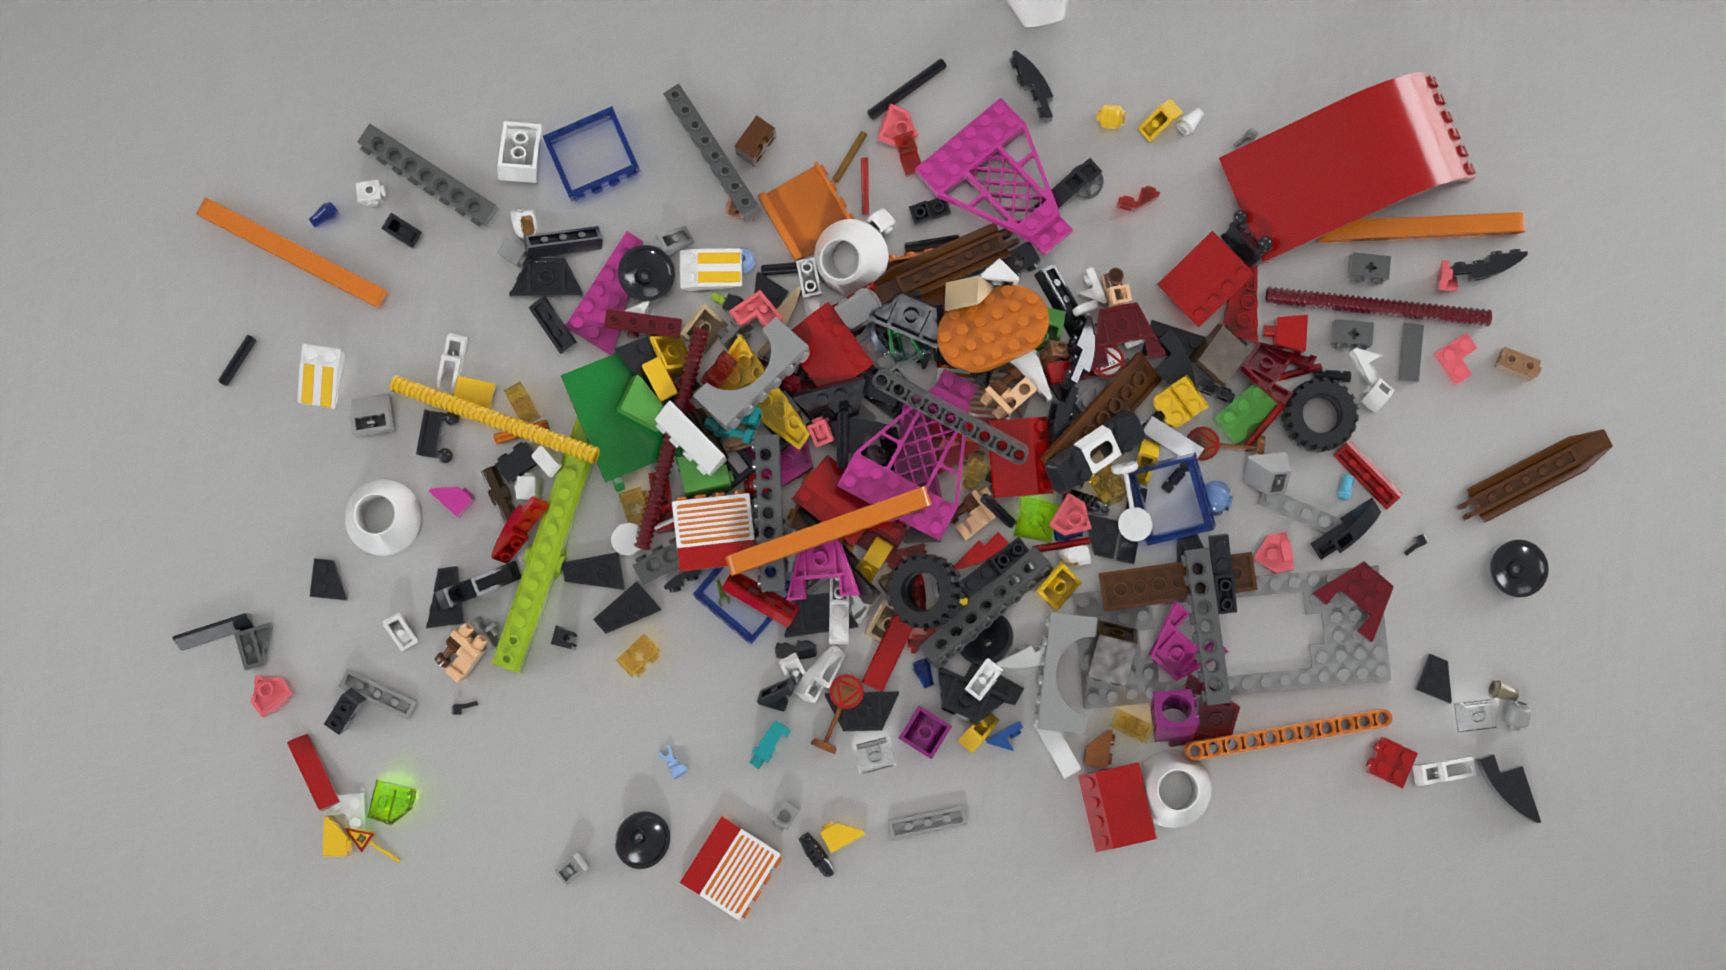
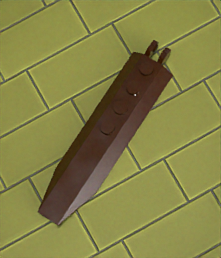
M989 224L891 267L874 281L876 289L872 291L876 293L882 305L900 291L912 295V290L919 289L921 295H924L946 285L947 282L956 281L988 267L999 258L1004 260L1011 257L1012 255L1007 249L1018 245L1020 240L1016 238L1005 243L1003 238L1014 233L1009 230L1000 232L996 224Z
M1604 429L1567 437L1467 488L1469 500L1459 504L1457 508L1462 510L1472 504L1475 510L1464 514L1462 517L1464 521L1478 514L1483 522L1486 523L1586 472L1613 445Z

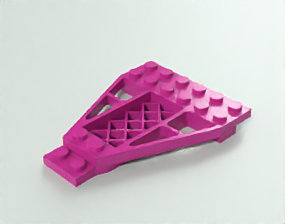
M1002 98L998 99L915 168V172L940 201L944 200L1018 234L1022 239L1031 242L1043 256L1073 232V229L1060 216L1026 123ZM1024 132L1032 152L1020 162H1016L1003 148ZM1033 158L1045 185V190L1022 168ZM991 160H1002V168H991ZM989 161L988 168L982 167L986 162ZM1005 161L1012 169L1004 168ZM977 172H988L987 180H977ZM990 173H1001V181L990 180ZM1004 173L1015 174L1014 181H1003ZM1017 174H1018L1025 182H1018V181H1017ZM965 180L980 193L970 204L948 196L951 191ZM989 185H1000V193H989ZM1003 186H1014L1013 194L1002 193ZM1016 186L1027 187V194H1016ZM1030 188H1031L1037 195H1029ZM1002 198L1013 199L1012 206H1001ZM985 199L1005 221L974 207ZM1015 199H1026V207H1015ZM1029 199L1040 200L1039 207H1028ZM1007 211H1012V217L1007 213ZM1014 211L1025 212V219H1014Z
M944 369L936 385L929 392L969 413V405L978 386ZM929 404L930 406H932L930 407V409H934V411H937L936 409L939 410L937 404ZM908 407L854 453L837 486L873 505L921 488L918 485L927 482L925 486L932 505L897 519L940 541L958 508L966 437L962 435L957 472L945 466L943 460L958 432L953 429L943 432L941 423L936 420L926 423L924 414L918 410L901 440H897L885 433L913 409ZM951 412L947 413V415H949V416H947L948 419H949V418H951V420L956 419V416H955L954 413H951ZM921 413L924 424L914 426ZM938 422L941 433L930 436L927 425ZM964 422V423H963V424H964V427H965L966 429H967V423H968V422ZM925 426L928 437L917 440L914 429ZM912 430L915 441L905 443ZM954 431L950 441L947 444L944 434ZM881 435L898 445L886 467L861 455V452ZM942 435L945 446L934 449L931 438ZM929 439L932 450L921 453L918 442ZM916 443L919 454L908 457L905 446ZM903 447L905 458L895 460ZM945 448L938 461L935 451ZM933 452L936 463L925 466L922 455ZM920 456L923 467L912 470L909 459ZM906 460L909 471L899 474L896 463ZM892 465H894L896 473L890 471ZM936 465L930 478H928L926 468ZM939 468H944L957 475L955 502L953 504L929 491V486ZM923 469L926 480L916 483L913 472ZM910 473L913 482L901 477V475Z

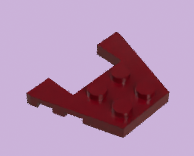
M1137 302L1099 309L1095 334V351L1091 369L1109 366L1106 346L1145 340L1148 359L1166 356L1164 349L1161 347L1157 336L1152 331L1148 320Z
M1258 342L1242 364L1240 370L1280 407L1284 408L1293 392L1277 385V381L1290 363L1309 372L1317 356L1310 354L1308 357L1300 355L1301 352L1294 350L1292 353L1282 350V347Z
M1363 561L1312 594L1323 604L1327 605L1338 591L1342 592L1369 615L1357 632L1369 642H1372L1394 586Z
M1188 673L1184 690L1192 689L1193 694L1201 696L1200 691L1203 690L1202 682L1199 683L1197 677ZM1232 700L1231 703L1209 706L1201 701L1198 712L1200 723L1194 738L1190 740L1169 741L1168 746L1176 747L1192 741L1232 735L1240 706Z

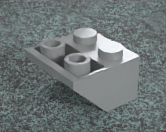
M868 288L857 290L854 293L855 296L850 299L845 298L838 302V306L834 308L849 330L853 332L872 322L869 320L870 315L882 306L876 293Z
M389 393L351 399L350 420L352 435L361 437L395 431Z
M1274 452L1271 454L1248 456L1243 476L1244 482L1266 495L1286 493L1292 472L1287 453Z

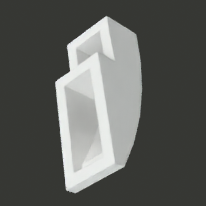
M453 333L447 335L435 389L437 391L454 395L457 377L461 374L469 337Z
M1153 416L1149 418L1143 428L1145 435L1193 465L1204 449Z
M836 645L829 647L806 671L795 688L794 693L804 701L815 704L824 687L830 688L846 654Z
M1034 724L1037 733L1064 779L1081 771L1061 732L1037 729V725Z
M1473 756L1412 767L1416 786L1447 782L1477 775Z

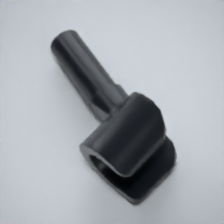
M1425 534L1415 537L1417 543L1404 552L1406 556L1415 549L1427 544L1428 540Z
M478 702L454 704L451 713L452 715H462V709L478 706Z

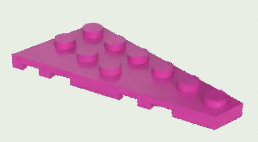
M626 231L566 323V327L609 355L615 354L612 349L616 348L620 330L604 328L606 310L625 311L629 300V295L623 290L618 280V265L627 251L636 246L643 245L641 239Z
M903 403L902 412L910 406ZM913 408L901 418L898 440L903 438L917 412L916 409ZM921 413L914 426L924 424ZM925 426L914 429L917 440L928 437ZM912 430L905 443L915 441ZM929 439L918 442L921 453L932 450ZM916 443L905 446L908 457L919 454ZM903 447L901 448L898 456L896 457V460L905 458ZM933 452L922 455L925 466L935 463ZM920 456L909 459L912 470L923 467ZM906 460L896 463L899 474L909 471ZM936 465L926 468L928 478H930ZM923 469L913 472L916 483L926 480ZM910 473L901 475V477L913 482ZM936 473L929 486V491L942 498ZM927 482L919 484L918 486L924 487Z

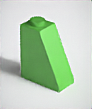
M635 375L631 378L616 411L658 432L659 430L656 428L658 423L655 421V418L664 408V405L639 375Z
M677 457L687 499L695 498V495H708L732 489L731 482H734L732 470L728 471L726 464H723L713 475L709 476L707 473L703 475L696 468L698 464L694 460L690 462L685 457Z

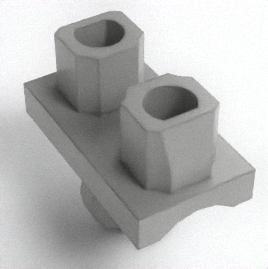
M732 318L730 323L734 328L728 331L724 327L717 332L721 339L720 342L729 350L740 334L746 340L751 336L749 332L753 329L750 323L740 328Z
M479 616L469 622L474 628L470 634L472 638L482 635L488 640L484 647L486 651L498 646L499 639L497 635L499 633L495 629L499 625L497 621L491 624L488 618L483 620Z

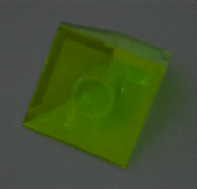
M1022 496L1013 536L1051 543L1054 529L1048 525L1056 513L1058 505Z
M376 779L367 818L387 825H393L413 808L417 790Z

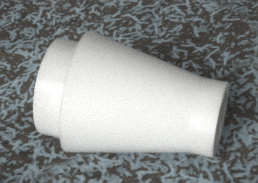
M1196 107L1193 111L1179 119L1177 124L1178 130L1184 135L1193 133L1200 119L1204 116L1202 110Z

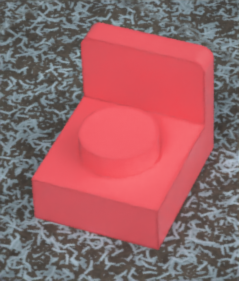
M1441 260L1437 277L1438 290L1457 291L1458 280L1456 276H1453V269H1450L1449 261Z
M822 416L811 420L813 424L807 426L816 448L835 440L828 424L829 418L823 420Z

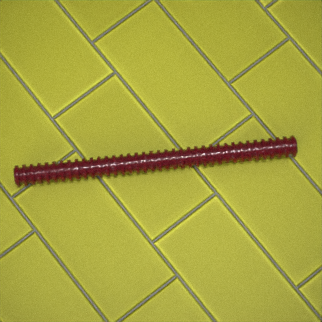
M1271 286L1267 288L1265 296L1266 303L1272 302V304H1276L1277 302L1279 305L1284 303V305L1290 304V306L1296 304L1297 307L1300 305L1302 307L1308 306V308L1314 306V308L1319 307L1320 309L1325 307L1326 310L1331 308L1332 310L1337 309L1341 311L1343 309L1344 312L1347 310L1349 312L1355 311L1356 313L1361 311L1363 314L1365 312L1371 314L1372 312L1373 315L1379 313V315L1385 314V316H1388L1390 314L1392 317L1396 315L1397 317L1402 316L1406 318L1408 316L1410 319L1412 317L1415 319L1420 318L1421 320L1426 318V320L1432 319V321L1438 319L1439 322L1444 320V322L1450 321V323L1456 321L1458 324L1462 322V324L1468 323V325L1473 323L1474 325L1479 324L1483 326L1485 324L1486 327H1489L1492 322V311L1489 309L1487 311L1481 309L1480 311L1479 308L1474 310L1473 308L1468 309L1464 307L1462 309L1461 306L1457 308L1455 306L1450 307L1449 305L1444 307L1442 304L1440 306L1434 304L1433 306L1431 303L1426 305V303L1420 304V302L1414 304L1413 301L1408 303V301L1402 302V300L1396 302L1394 299L1390 301V299L1384 300V298L1379 300L1378 298L1373 299L1369 297L1367 299L1366 296L1361 298L1360 296L1355 297L1351 295L1349 297L1347 294L1345 296L1339 294L1338 296L1336 293L1331 295V293L1325 294V292H1322L1320 294L1318 291L1315 293L1313 291L1307 292V290L1301 292L1300 289L1298 291H1295V289L1289 290V288H1286V290L1283 288L1278 289L1277 287L1272 289Z
M693 328L692 330L694 334H691L692 340L689 341L691 345L688 346L689 351L686 352L688 356L685 357L686 363H683L685 367L681 370L683 374H680L681 380L678 381L680 384L677 386L678 394L673 399L675 401L673 404L685 416H687L686 410H689L688 405L691 403L689 399H692L691 393L694 392L692 390L695 387L694 382L697 381L695 377L699 374L697 370H700L699 364L702 363L700 359L703 358L702 353L705 352L703 349L706 347L705 341H708L706 337L709 335V332L701 328ZM666 432L664 433L665 438H663L664 443L661 444L662 450L659 451L661 454L658 455L659 461H656L657 467H655L656 472L653 473L654 479L651 480L653 482L650 484L651 490L648 491V502H645L646 508L643 509L645 511L642 514L643 520H640L642 524L638 527L640 528V531H637L639 535L635 538L637 542L634 543L635 547L644 550L651 549L649 547L652 544L651 538H654L653 532L656 531L654 527L657 526L656 520H659L657 516L661 513L659 509H662L660 505L664 502L662 498L665 497L664 491H667L665 487L668 486L667 480H670L669 474L672 473L670 469L673 468L672 462H675L673 459L676 457L675 451H678V448L669 441L671 437Z

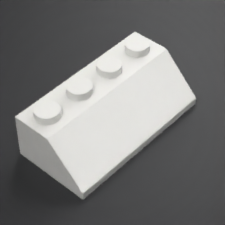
M671 401L664 406L655 418V421L658 423L656 428L662 434L666 432L671 437L669 441L676 448L680 446L684 450L682 454L690 462L694 460L698 464L696 468L703 475L706 473L709 476L713 475L727 461L725 455Z

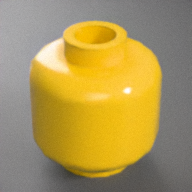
M1104 104L1101 110L1097 111V122H1100L1101 127L1104 129L1117 130L1125 123V110H1122L1120 105Z

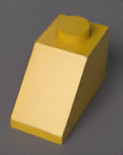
M1170 99L1160 105L1138 127V130L1151 142L1172 125L1183 112Z
M1147 439L1140 443L1134 460L1138 464V469L1130 473L1129 481L1147 486L1158 459L1161 444Z
M877 536L857 569L872 582L894 546Z
M991 713L979 724L971 723L957 741L973 753L996 726L999 719Z
M325 816L322 856H349L350 852L353 851V840H350L349 834L332 816Z
M832 821L822 826L823 830L820 832L831 853L865 835L862 829L838 822L833 824Z

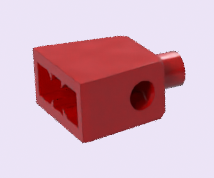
M1308 315L1277 317L1274 320V326H1263V337H1273L1274 346L1304 353L1306 351Z

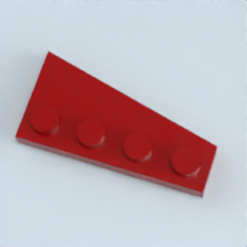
M1258 265L1250 268L1254 275L1229 298L1222 324L1223 326L1227 324L1235 331L1233 335L1237 339L1241 337L1245 341L1256 344L1258 343Z

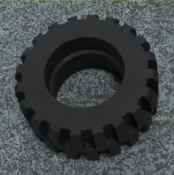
M1325 377L1321 379L1313 378L1301 383L1292 391V396L1283 409L1282 421L1285 423L1283 427L1285 432L1288 431L1290 434L1288 436L1290 440L1297 442L1296 445L1298 447L1306 448V451H1317V453L1333 450L1349 440L1351 434L1356 430V422L1359 420V415L1356 412L1359 408L1358 404H1355L1353 401L1355 399L1353 393L1349 394L1348 388L1345 385H1339V381H1330L1329 378ZM1313 398H1324L1331 402L1336 409L1337 422L1328 432H1315L1304 421L1303 408Z
M918 554L907 557V560H902L898 563L899 567L892 570L891 574L893 577L888 578L887 584L890 585V589H886V595H890L891 600H888V604L894 607L892 612L895 616H900L899 620L902 623H908L910 627H918L919 629L934 628L948 623L949 619H953L956 616L955 611L960 610L962 604L959 601L964 599V593H961V588H964V584L959 581L961 577L959 571H955V566L951 562L948 563L947 559L933 554ZM921 573L931 574L937 580L940 589L937 603L928 610L919 608L911 595L912 583Z

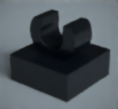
M994 370L970 373V375L976 379L980 387L987 388Z

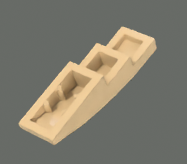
M799 286L776 309L783 317L782 323L787 327L796 310L802 292ZM768 341L758 351V355L765 359V354L771 348Z

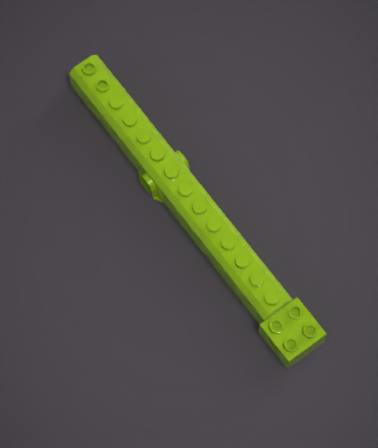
M577 417L570 437L576 439L577 442L587 443L589 446ZM568 453L563 456L562 466L558 470L548 499L549 508L543 513L533 544L528 545L523 559L526 565L491 663L517 673H522L553 583L562 574V563L567 560L566 545L595 462L592 464L589 461H584V459H579V457L570 456Z

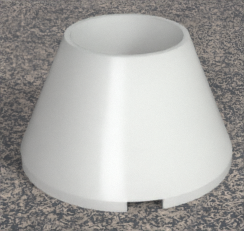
M1006 0L1024 27L1042 26L1064 19L1068 0Z
M846 219L833 223L823 231L816 243L814 257L818 275L823 283L839 294L851 295L867 284L874 282L886 272L889 253L883 236L875 227L860 220ZM843 240L851 243L859 254L858 268L851 276L842 274L836 268L833 260L834 250Z
M389 479L374 480L361 486L351 496L345 511V525L352 541L365 552L379 556L393 555L406 549L416 539L422 524V510L415 494L405 485ZM388 499L394 508V520L387 530L381 533H372L365 523L366 510L374 501Z
M1166 750L1152 755L1141 766L1154 823L1163 827L1179 828L1195 822L1202 816L1211 799L1212 785L1206 768L1199 760L1187 758L1183 751ZM1179 770L1189 778L1192 785V793L1189 800L1183 806L1169 808L1160 798L1159 785L1166 774Z

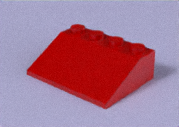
M1212 230L1157 285L1199 328L1254 273Z
M829 302L814 311L791 330L809 347L810 354L808 359L799 364L816 387L858 377L874 365V362Z
M1047 416L986 421L987 424L1021 441L1029 448L1028 458L1023 464H1015L989 450L993 498L1054 493L1052 484L1045 471V465L1040 460V457L1050 447ZM998 441V445L1001 448L1008 446L1005 441ZM1022 450L1015 451L1016 456H1025Z
M829 455L825 456L791 498L793 502L821 523L871 505L837 486L846 469L837 468V462ZM867 529L842 537L841 539L853 547Z
M1139 762L1078 775L1096 852L1157 839Z

